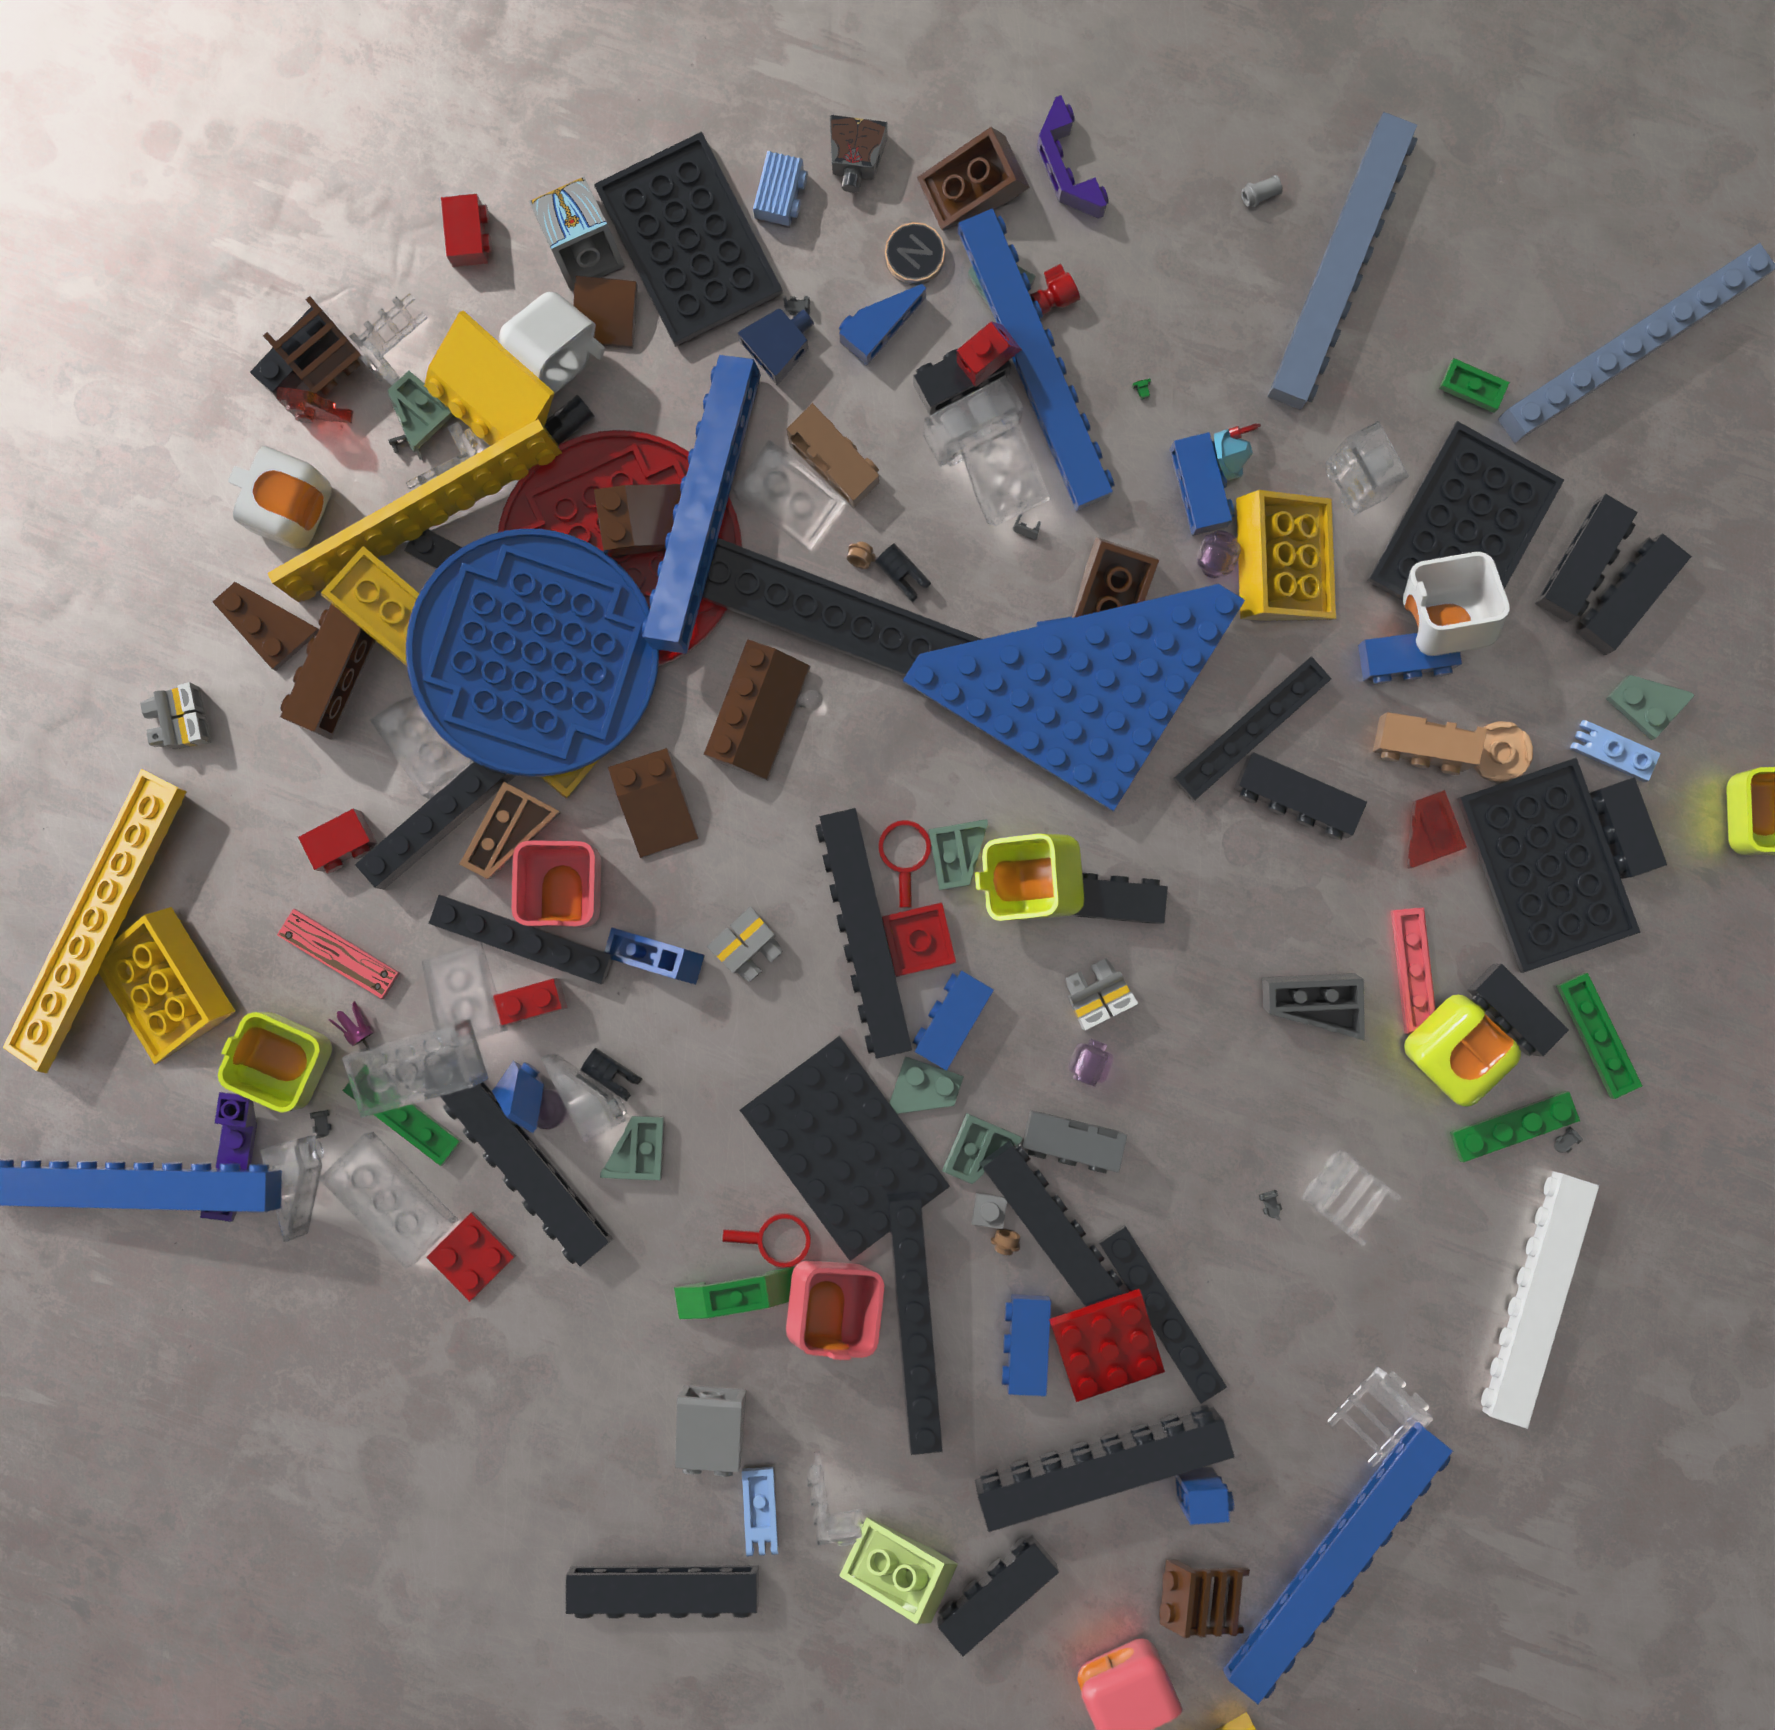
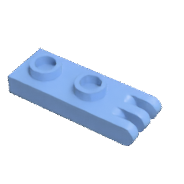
M1582 720L1580 727L1589 731L1590 734L1577 731L1575 738L1586 744L1583 746L1573 742L1570 747L1572 751L1633 778L1635 777V779L1642 782L1650 780L1661 753L1594 723Z
M774 1466L743 1468L742 1486L746 1556H753V1543H758L759 1556L766 1555L765 1542H771L770 1549L772 1555H778Z

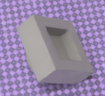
M976 1192L972 1225L1003 1229L1007 1200L1003 1196Z

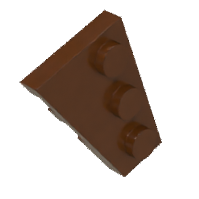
M237 582L230 585L212 601L271 669L275 671L304 647L319 631L315 626Z

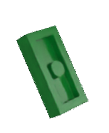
M1453 358L1439 389L1495 413L1510 382Z

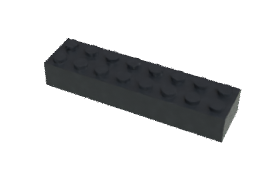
M1207 1405L1191 1409V1414L1179 1417L1177 1414L1163 1417L1160 1419V1424L1150 1427L1148 1424H1139L1130 1428L1131 1432L1119 1436L1118 1433H1110L1102 1436L1100 1442L1089 1445L1088 1442L1074 1444L1070 1447L1071 1451L1058 1454V1451L1042 1454L1038 1461L1028 1463V1460H1021L1011 1464L1010 1469L998 1472L997 1469L985 1471L980 1474V1478L975 1479V1485L988 1532L1235 1458L1224 1420L1214 1407L1209 1408Z

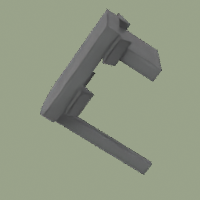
M805 296L804 300H796V297H790V300H787L786 297H783L784 308L790 314L799 313L801 310H805L810 314V297Z
M405 435L388 439L394 453H399L397 447L399 440L407 441ZM418 449V450H417V453H418L419 459L421 460V459H423V458H422L420 449Z
M1022 506L1013 530L1018 534L1036 540L1041 522L1038 521L1033 529L1026 527L1027 524L1023 522L1018 524L1025 510V507Z
M328 1110L310 1113V1118L314 1119L315 1126L312 1129L313 1133H317L316 1139L326 1137L329 1134V1130H331V1124H328L327 1116H329Z
M1571 1126L1566 1129L1567 1133L1562 1137L1558 1136L1556 1138L1554 1147L1557 1152L1569 1153L1572 1150L1571 1146L1575 1142L1579 1144L1583 1141L1582 1137Z
M1277 1190L1260 1194V1201H1263L1265 1208H1263L1264 1214L1280 1220L1279 1213L1282 1210L1281 1203L1277 1204Z

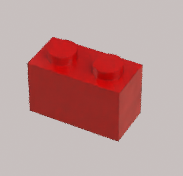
M478 194L441 197L446 257L452 267L489 264L488 253L492 252V242L490 234H486L485 223H489L487 204H482Z
M354 808L298 837L314 870L326 871L327 874L344 866L342 862L351 857L354 859L364 857L371 851L370 847L378 844L362 812Z
M557 978L493 995L501 1026L511 1025L568 1008L560 979Z

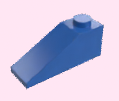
M920 284L862 308L853 317L851 315L847 316L839 327L840 343L868 365L926 299L927 288Z
M612 927L604 952L613 955L612 960L695 985L705 957L704 954Z
M513 1060L492 1092L508 1119L534 1133L537 1129L544 1084L538 1076L540 1072L527 1062L520 1065Z

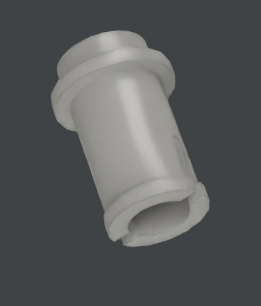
M1277 175L1256 184L1247 183L1245 188L1241 190L1243 202L1246 206L1256 207L1260 201L1282 194V184Z

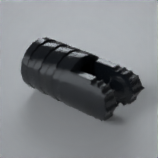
M577 394L572 400L546 419L544 427L556 443L560 445L595 416Z
M895 543L889 546L875 561L912 602L918 598V594L904 579L908 574L920 586L926 589L932 584Z
M597 1048L590 1053L580 1070L625 1101L631 1095L627 1089L613 1081L617 1073L635 1085H638L642 1080L641 1077Z

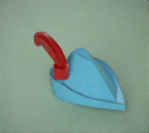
M1255 423L1243 428L1236 426L1214 433L1217 458L1227 481L1243 475V466L1253 454L1250 442L1240 439L1242 434L1259 429L1258 427H1261V424Z

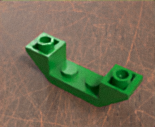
M796 1266L767 1271L765 1275L707 1285L706 1282L674 1287L679 1319H708L771 1308L789 1302L792 1273Z

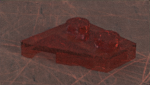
M278 387L276 399L297 421L313 423L314 419L352 423L353 411L350 409L335 408V402L322 398L309 390Z
M1445 790L1413 801L1407 856L1408 869L1467 848Z

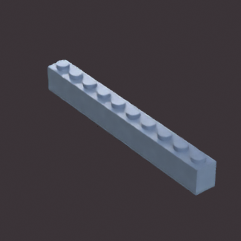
M1386 112L1382 113L1267 397L1300 410L1307 401L1312 403L1319 388V385L1314 384L1317 375L1324 374L1330 357L1325 356L1329 346L1334 348L1341 333V330L1337 329L1339 320H1345L1351 308L1352 302L1347 301L1351 291L1356 293L1363 277L1362 274H1359L1361 265H1367L1373 253L1374 247L1369 246L1373 236L1378 238L1385 222V220L1381 219L1383 210H1389L1396 193L1391 191L1395 182L1400 183L1407 165L1402 164L1405 155L1410 156L1417 143L1418 138L1413 136L1417 124Z
M1758 243L1508 408L1498 418L1499 422L1512 441L1517 443L1762 281L1775 270V263L1761 243Z

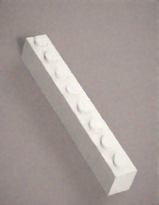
M1554 1171L1552 1176L1548 1177L1545 1182L1544 1194L1546 1197L1543 1207H1539L1535 1216L1537 1227L1534 1237H1530L1526 1246L1528 1257L1525 1267H1522L1518 1273L1517 1284L1519 1288L1517 1295L1509 1303V1322L1507 1327L1502 1329L1499 1338L1501 1349L1498 1358L1495 1357L1491 1364L1490 1374L1492 1379L1490 1386L1482 1394V1411L1492 1418L1528 1429L1599 1185Z

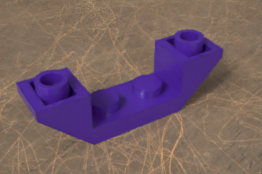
M1062 95L1055 97L1041 129L1037 150L1058 201L1093 217L1101 218L1104 216L1106 206L1109 203L1104 186L1099 187L1096 177L1075 185L1071 169L1069 167L1065 168L1062 161L1064 154L1058 139L1070 135L1075 117L1070 104L1065 105Z
M219 1092L214 1123L222 1124L215 1169H220V1164L238 1163L240 1164V1169H249V1165L252 1162L257 1129L253 1101L238 1094ZM201 1210L200 1218L233 1222L237 1211Z

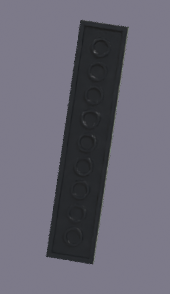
M717 538L702 599L902 676H906L919 654L981 640L979 637Z

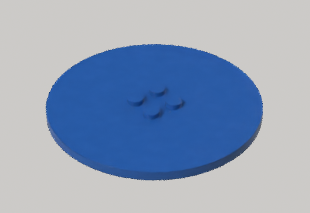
M515 529L485 536L462 547L447 558L431 575L417 597L411 612L406 637V662L414 696L421 711L439 736L464 757L481 766L497 772L523 777H547L576 771L603 758L619 746L638 724L649 704L654 691L659 664V649H652L642 635V624L644 619L648 618L649 606L630 575L614 559L584 540L568 534L544 529Z

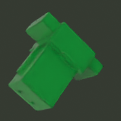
M1151 379L1139 380L1132 384V389L1136 388L1138 390L1141 400L1150 397L1148 384L1151 383Z

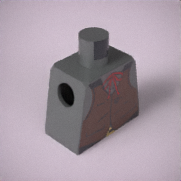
M830 115L832 174L843 176L842 189L851 193L859 192L861 179L872 180L876 176L887 141L888 122Z

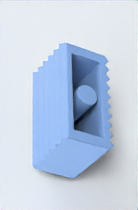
M767 151L753 207L754 218L790 226L792 217H798L801 200L797 199L799 189H805L808 171L804 170L801 158Z

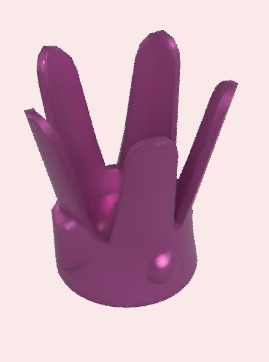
M355 1001L352 1003V1010L359 1027L343 1011L337 1012V1019L345 1030L333 1020L328 1019L344 1033V1037L352 1047L360 1042H363L367 1048L369 1047L365 1039L373 1034L371 1027L365 1024Z

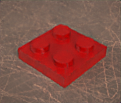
M942 902L882 916L896 977L956 963Z
M471 1212L426 1258L470 1302L516 1255L474 1212Z

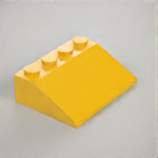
M464 310L458 313L428 366L424 387L427 388L433 397L438 398L449 408L455 417L460 418L472 429L477 437L482 438L490 446L537 419L545 426L555 393L510 354Z
M1257 490L1236 498L1239 596L1245 600L1240 608V619L1258 621L1336 619L1332 499L1266 490Z
M172 907L143 915L113 941L99 968V975L154 1065L218 1026L235 1012Z

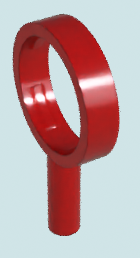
M908 820L897 821L889 825L883 831L879 840V854L882 861L888 868L899 873V908L912 907L911 872L920 869L926 863L931 851V842L926 830L919 824ZM900 826H909L916 829L926 842V852L922 859L909 868L897 867L891 863L883 850L884 840L888 834Z
M779 1213L768 1218L759 1232L723 1230L722 1242L757 1244L761 1255L767 1262L777 1267H791L801 1262L807 1255L811 1245V1234L807 1224L797 1215ZM778 1219L793 1220L805 1233V1248L799 1256L790 1261L774 1259L768 1254L763 1244L764 1231H766L771 1223Z

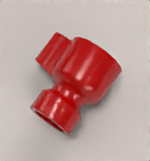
M1061 264L1044 272L1047 284L1045 291L1040 289L1030 294L1032 302L1037 301L1043 315L1050 312L1054 306L1063 309L1080 300V294L1072 276L1065 272Z

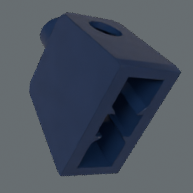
M776 309L740 330L738 337L741 345L772 381L778 385L807 352L808 340L803 333L813 326L814 322L805 310H801L790 320L781 309Z

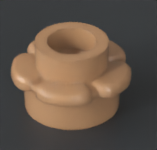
M857 542L856 544L849 545L847 560L853 566L860 569H868L871 562H875L876 555L872 553L873 548L869 544Z
M997 1229L995 1237L991 1238V1243L996 1245L995 1250L998 1253L1012 1255L1013 1252L1020 1250L1019 1241L1021 1237L1012 1230Z

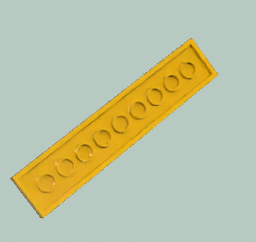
M539 419L267 574L272 584L295 601L309 600L316 595V592L325 588L363 546L377 558L388 555L402 543L417 539L421 536L422 532L432 526L445 523L453 514L471 508L476 501L483 497L498 493L503 486L513 480L524 478L529 472L528 469L536 464H549L562 452L556 441Z
M363 546L325 587L321 595L407 666V629L411 612L419 593ZM598 760L576 771L540 778L566 799Z
M140 770L3 1046L5 1050L38 1072L47 1074L56 1059L80 1006L83 1004L85 996L94 978L97 976L99 968L112 946L113 940L127 915V911L136 893L139 891L141 883L150 865L153 863L155 855L168 833V829L187 792L146 770Z

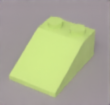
M866 1517L840 1577L914 1623L925 1624L932 1622L958 1563L936 1550Z

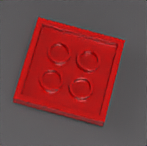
M1139 1289L1049 1319L1076 1402L1165 1372Z

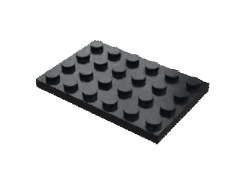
M702 131L594 184L675 347L783 294V290Z
M1456 421L1367 581L1403 600L1410 571L1416 563L1471 552H1482L1493 559L1502 586L1505 589L1562 486L1564 479Z
M1577 758L1457 798L1520 973L1641 933Z
M840 1036L740 1109L745 1119L849 1261L890 1232L887 1195L919 1193L921 1205L924 1207L950 1187Z

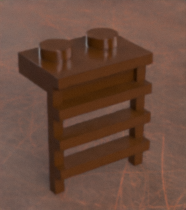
M309 296L305 300L313 308L310 313L277 341L268 332L263 337L314 395H318L321 392L326 396L338 385L335 381L336 378L343 372L349 376L361 366L358 360L362 355L312 297ZM319 315L326 325L288 356L281 346ZM332 330L339 340L302 371L294 361Z
M1166 1560L1165 1572L1163 1574L1162 1603L1159 1609V1624L1183 1638H1190V1636L1196 1635L1202 1638L1206 1637V1635L1221 1637L1222 1634H1229L1231 1636L1243 1634L1244 1627L1238 1625L1243 1576H1249L1250 1569H1193L1178 1560ZM1230 1576L1225 1626H1223L1227 1577ZM1214 1577L1210 1626H1207L1211 1580Z

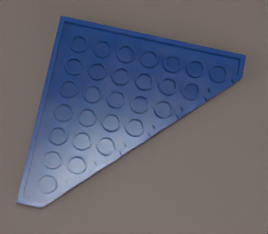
M1215 584L930 651L918 655L904 677L903 682L1113 812L1245 600L1222 585Z

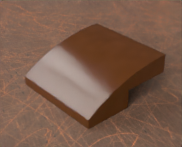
M576 276L573 306L596 324L594 338L603 346L633 348L636 324L637 282Z

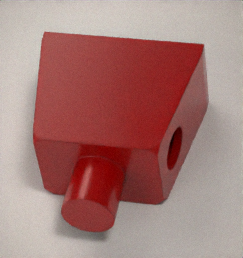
M990 322L957 350V364L975 387H977L1022 349L1002 324Z

